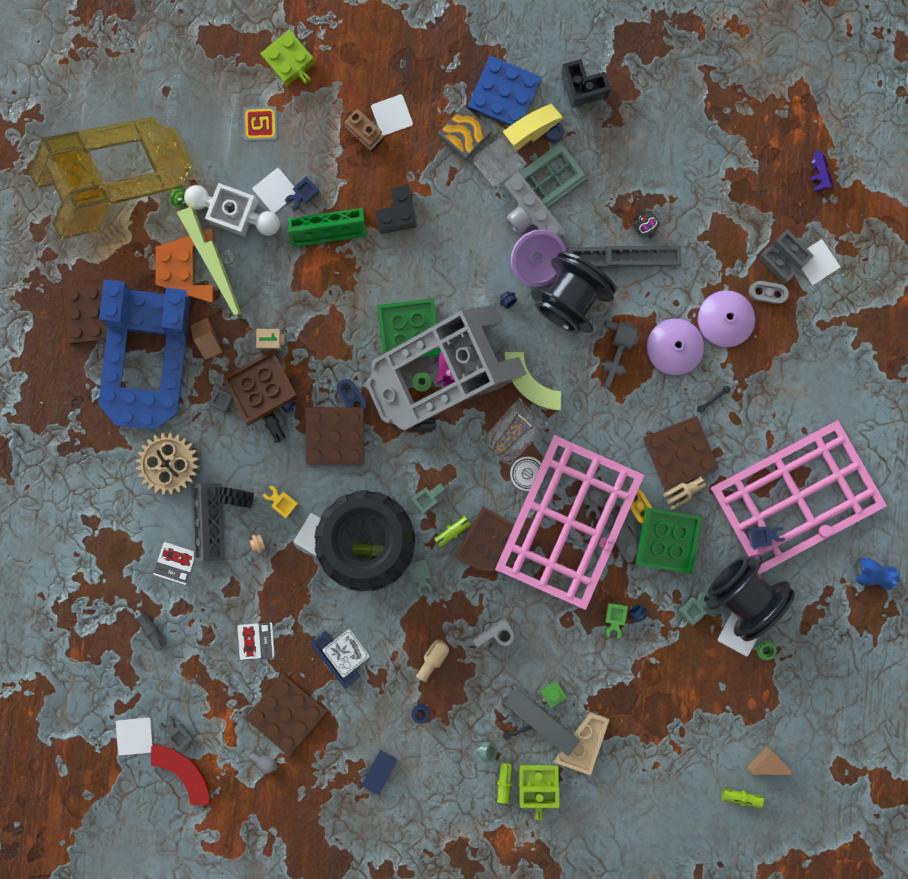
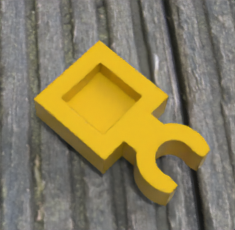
M270 486L269 488L273 490V495L269 497L264 493L263 497L266 500L274 501L271 507L286 519L299 503L284 491L279 495L277 488Z

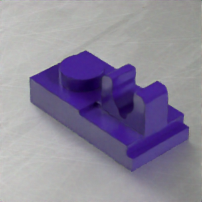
M821 150L814 152L812 163L814 169H818L820 174L812 176L811 181L820 180L822 182L813 189L815 191L833 190L834 185L826 155Z

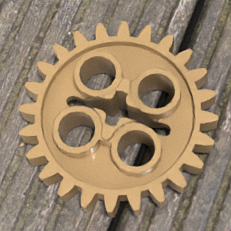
M161 433V439L158 435H154V441L147 439L149 445H142L145 451L138 452L142 456L141 459L136 460V462L141 463V466L136 467V469L142 470L138 477H145L142 484L149 483L148 489L155 487V493H159L161 489L162 495H166L168 490L170 495H174L175 489L181 493V486L189 488L187 482L194 483L191 476H198L194 469L200 468V466L195 465V462L199 461L200 458L193 456L198 451H191L193 444L186 445L188 439L184 438L181 440V435L177 434L174 438V434L169 433L167 438L165 433ZM171 445L173 447V453L168 456L166 454V448L167 446ZM158 450L160 451V453H161V455L163 456V458L158 455V453H157ZM154 457H156L158 459V465L153 468L151 466V460ZM165 460L171 461V462L169 463V465L171 466V468H170V467H165V465L167 464ZM180 460L185 462L183 470H179L177 466ZM173 470L176 471V472L179 474V477H178V478L176 477V475H175V473L173 472ZM168 472L170 480L165 483L163 481V474Z

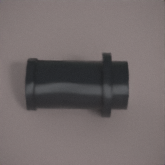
M429 418L413 426V432L428 430L432 432L436 430L435 418Z

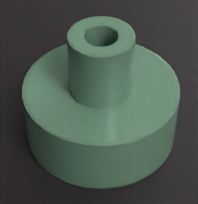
M483 742L481 747L477 748V754L480 755L482 761L493 762L497 755V747L493 742Z

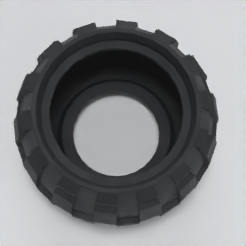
M368 490L356 491L355 493L345 494L337 498L322 513L314 535L315 553L323 571L339 585L361 592L383 589L397 581L410 565L416 544L412 521L404 508L388 495ZM359 516L374 518L383 526L386 534V543L383 551L377 558L368 562H358L350 559L344 553L340 543V536L344 526L350 520Z

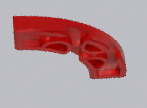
M161 745L151 746V766L165 768L178 776L187 789L190 805H209L211 803L207 781L194 761L173 748Z

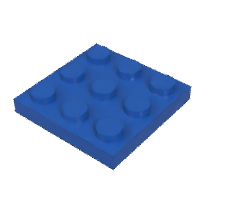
M490 55L468 104V109L511 126L526 116L542 77Z

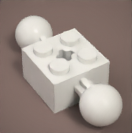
M218 183L213 197H210L207 190L199 185L189 187L184 194V200L188 207H192L195 210H201L205 207L209 208L205 217L209 224L245 237L250 223L256 225L257 230L265 236L276 234L280 228V220L275 213L270 211L260 214L254 213L258 204L255 196Z

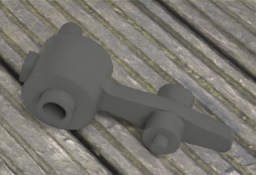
M611 321L604 322L605 328L615 331L612 345L618 346L613 361L606 359L600 365L603 367V371L608 372L604 385L608 389L611 386L614 375L621 377L622 373L626 374L627 372L624 369L625 365L619 364L623 349L630 351L633 345L636 346L639 339L637 334L638 328L634 327L633 323L627 321L625 323L619 322L618 324Z

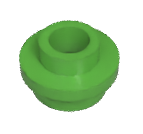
M182 188L173 190L169 198L170 203L175 207L185 206L184 194L186 191Z
M418 373L414 376L413 386L417 391L424 392L431 387L432 381L428 374ZM420 379H425L426 383L424 385H419L418 381Z
M762 641L758 644L757 654L761 659L771 660L775 657L777 650L772 642ZM768 647L769 652L764 654L763 649Z

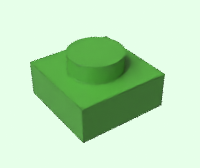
M557 681L540 690L550 708L567 698Z

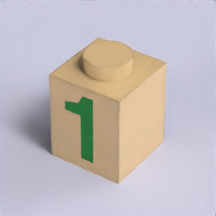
M256 329V348L258 350H282V346H285V334H282L280 329Z

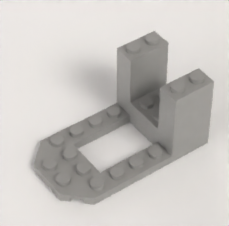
M490 305L461 310L372 360L371 377L368 378L366 386L381 419L387 423L397 425L402 430H406L468 398L497 390L527 375L519 357L497 362L484 332L503 322L496 306ZM440 347L455 382L414 403L399 369Z

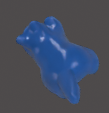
M863 558L860 563L863 566L861 569L862 574L856 579L859 585H879L885 590H891L893 586L898 585L900 574L895 567L881 566L870 558Z

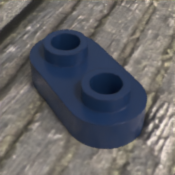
M349 379L341 380L337 385V392L346 407H354L355 402H360V407H364L365 411L367 403L355 383ZM349 386L351 388L350 392L345 393L344 387Z

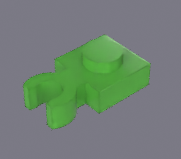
M613 603L607 604L605 622L610 623V626L606 629L607 637H610L612 630H616V638L620 639L621 630L619 625L625 626L628 606Z

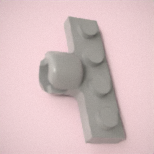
M519 172L503 184L518 204V207L507 216V221L515 232L522 233L534 225L538 230L550 231L558 237L565 233L564 229Z

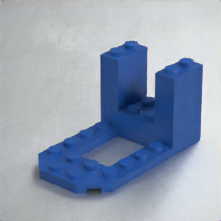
M104 279L99 320L108 329L98 404L116 426L157 430L178 413L191 305L187 290L166 287L165 294L130 290L125 282ZM128 331L166 336L160 392L122 387Z

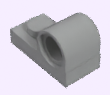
M504 618L473 637L472 639L476 647L488 645L492 642V637L502 646L510 645L514 640V634L507 620ZM502 631H508L510 633V636L507 640H501L499 638V634Z

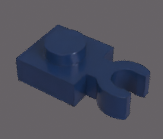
M306 176L293 188L295 194L287 196L285 202L288 204L294 200L295 205L291 208L295 211L299 208L301 201L307 204L320 191Z
M769 526L749 528L751 548L772 545V539L776 542L784 541L785 538H778L776 535L777 531L783 530V527H775L772 531H770Z

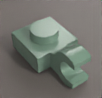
M441 483L431 491L425 487L411 499L423 514L438 502L435 497L444 491L445 488Z

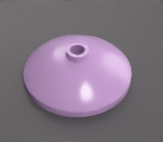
M534 230L522 236L515 244L511 254V267L515 276L522 283L531 287H542L555 281L559 274L552 267L551 260L559 252H566L562 240L547 230ZM534 253H537V256L535 258H532V255Z
M716 292L710 295L699 309V329L702 335L716 346L733 347L739 345L751 335L754 329V309L751 303L737 292ZM727 314L732 315V320L727 319Z
M668 319L659 323L651 331L647 340L649 360L656 369L668 375L676 376L690 372L699 364L704 353V342L701 333L693 324L682 319ZM679 342L681 344V348H676L675 343Z

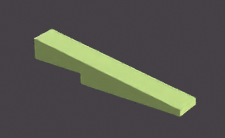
M189 207L178 211L179 218L235 316L242 315L216 243L206 241L195 209Z

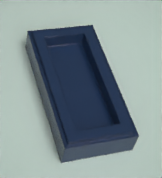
M380 750L361 786L379 795L397 759Z

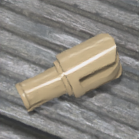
M698 477L689 484L681 483L663 493V496L666 497L679 490V493L666 500L668 504L681 497L684 498L670 506V509L674 510L692 500L694 493L706 488V483L698 485L704 480Z
M435 640L424 655L425 663L418 674H416V677L420 680L427 682L434 668H440L448 655L449 648L443 640Z

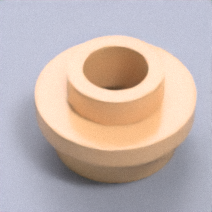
M252 535V540L249 541L253 552L257 551L259 554L265 549L263 540L260 535Z

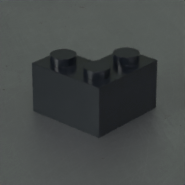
M582 59L563 64L561 74L572 108L608 98L611 89L606 72L587 77Z
M410 186L390 188L394 207L375 210L380 234L416 228L417 223Z

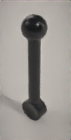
M724 386L720 393L704 405L698 406L697 411L703 413L706 407L723 394L729 393L731 388Z
M529 725L513 732L506 731L503 737L505 740H509L511 736L532 729V727Z

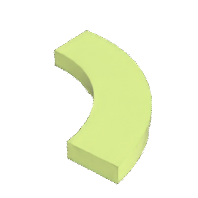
M504 352L505 360L519 357L527 375L513 381L515 388L536 405L560 411L561 391L548 389L534 380L526 367L524 352Z

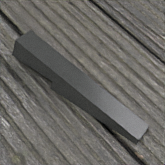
M681 246L568 247L566 249V252L585 259L597 268L681 265Z

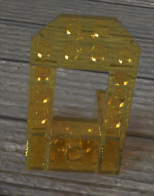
M147 117L42 138L29 173L36 189L54 185L62 203L53 221V226L59 239L63 240L97 231L111 204L181 188L192 162L177 130L170 126L167 128L158 123L159 120L153 117ZM140 141L154 172L104 183L90 151Z

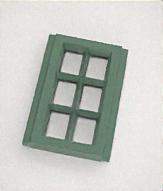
M561 143L519 172L525 180L529 178L535 184L532 190L534 192L536 190L541 192L544 196L541 201L546 208L587 180L585 173ZM561 155L567 164L554 172L549 163ZM546 166L552 175L538 183L533 175ZM570 166L575 175L563 183L557 175ZM555 178L560 186L547 195L542 186Z

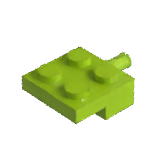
M290 30L260 53L286 87L298 77L301 78L304 84H308L311 81V78L305 71L315 64L314 58Z
M519 765L520 808H535L536 820H543V808H559L558 765Z

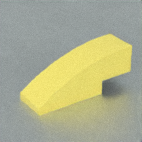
M549 104L521 118L504 130L503 133L514 149L518 151L530 140L532 142L536 141L560 122L563 117L552 104Z

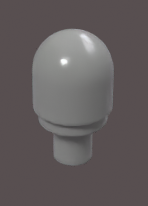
M253 752L249 760L256 763L255 767L263 773L269 774L275 769V761L267 755L262 754L259 756Z

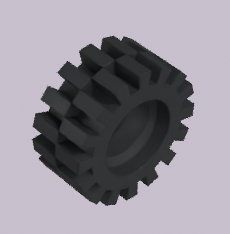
M220 486L217 502L251 508L254 493Z

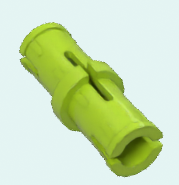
M465 516L452 526H447V530L434 538L440 548L453 538L457 539L461 532L472 526L469 521L466 522L467 518Z
M724 788L722 792V801L737 803L742 807L746 805L762 809L764 804L763 796L749 794L743 790L740 792Z

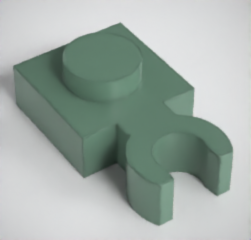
M426 559L411 563L408 566L412 583H419L417 589L419 595H422L421 588L423 586H427L429 592H432V586L426 580L431 578Z
M707 592L700 593L698 600L691 598L678 610L690 625H694L707 613L703 609L707 607V602L704 601V597L708 594Z

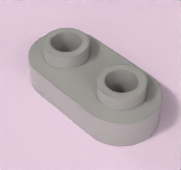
M757 281L749 288V295L753 300L771 304L783 303L787 300L789 294L788 289L784 285L765 281ZM756 289H760V295L756 294ZM775 292L779 293V298L774 296Z

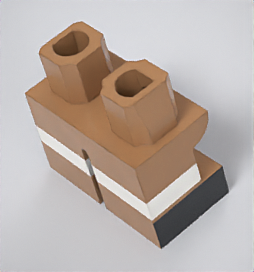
M358 109L344 122L346 130L371 153L384 140V136L381 135L382 131Z

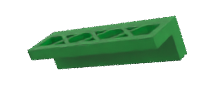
M363 208L288 219V233L292 247L367 236Z

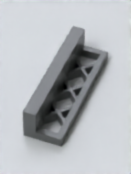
M221 483L191 485L194 562L224 560L222 503L217 502ZM208 488H215V497L213 499L208 496ZM212 506L216 510V515L213 519L209 516V509ZM212 526L217 529V534L214 538L209 535V529ZM213 545L217 547L218 556L210 557V548Z

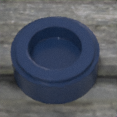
M557 123L545 133L546 139L553 143L560 141L564 134L563 126Z

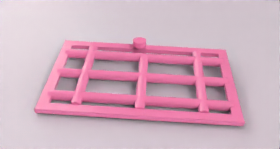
M838 420L710 488L748 557L763 555L770 550L773 552L775 557L762 563L757 572L758 574L769 570L887 506ZM834 431L838 438L825 444L821 437ZM815 441L817 449L787 465L783 463L782 458ZM842 444L852 464L840 470L829 451ZM823 455L833 474L799 491L789 472ZM773 463L776 464L778 470L746 487L741 480ZM857 470L868 490L854 496L844 477ZM782 476L793 496L759 513L749 493ZM837 481L848 500L814 518L804 498ZM735 484L738 491L725 497L722 490ZM872 496L875 503L862 510L859 503ZM740 498L744 500L753 516L742 523L738 522L729 505ZM797 502L808 522L778 537L785 538L782 542H776L772 539V545L759 547L756 550L751 548L750 541L744 530L755 524L758 527L766 526L764 519ZM851 507L853 508L854 515L831 527L823 525L819 528L818 534L783 553L780 551L778 546L839 513Z
M554 435L495 570L586 610L644 474ZM561 446L565 450L560 461L552 460L557 447ZM572 452L592 460L587 474L566 466ZM599 464L619 472L614 487L593 478ZM548 467L556 469L541 504L533 502ZM562 473L583 481L568 517L548 508ZM627 476L633 478L628 493L621 490ZM590 485L610 493L595 529L575 520ZM617 497L624 499L609 537L600 539ZM532 509L537 513L522 547L515 545V542L529 510ZM544 515L564 523L550 559L529 551ZM572 527L592 536L577 572L556 563ZM599 541V546L603 548V551L590 578L585 576L584 573ZM511 551L518 554L513 568L505 566ZM525 558L546 566L540 581L520 572ZM553 570L573 578L568 593L547 584ZM580 582L587 585L582 599L575 597Z

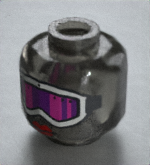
M643 210L633 218L632 227L640 238L648 237L651 239L659 233L657 229L661 224L652 211Z

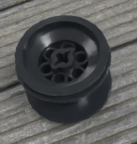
M559 252L551 260L552 267L559 275L549 291L532 289L530 292L536 302L535 307L544 317L566 331L578 334L580 331L591 333L594 329L590 321L585 317L596 299L604 302L613 301L617 287L604 272L590 262L569 252Z
M761 555L738 558L716 577L708 590L707 608L714 610L726 605L738 617L734 626V635L740 637L743 641L754 640L772 628L787 612L795 597V591L790 588L789 582L782 581L770 586L757 573L762 564Z

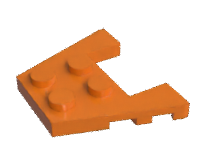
M207 229L203 231L206 241L214 242V230ZM190 236L156 247L157 286L165 289L167 287L187 290L188 295L193 298L214 303L213 285H194V248L196 246Z

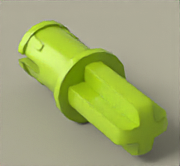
M353 542L352 554L367 555L369 558L372 556L378 557L385 546L373 545L372 542L370 544Z
M506 762L500 765L499 781H497L499 785L497 802L502 804L509 803L510 786H512V764Z

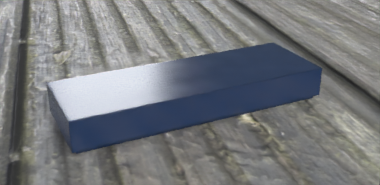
M325 630L312 640L310 644L346 689L360 677V674L354 669L345 677L340 675L323 652V649L333 642V639Z

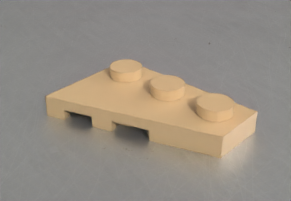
M590 712L573 734L580 740L578 745L569 756L560 751L553 762L591 775L609 723V718Z

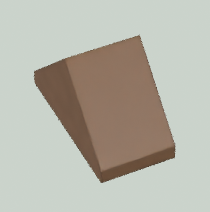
M209 318L190 325L193 340L205 360L223 353Z
M768 747L747 766V770L752 775H792V771Z

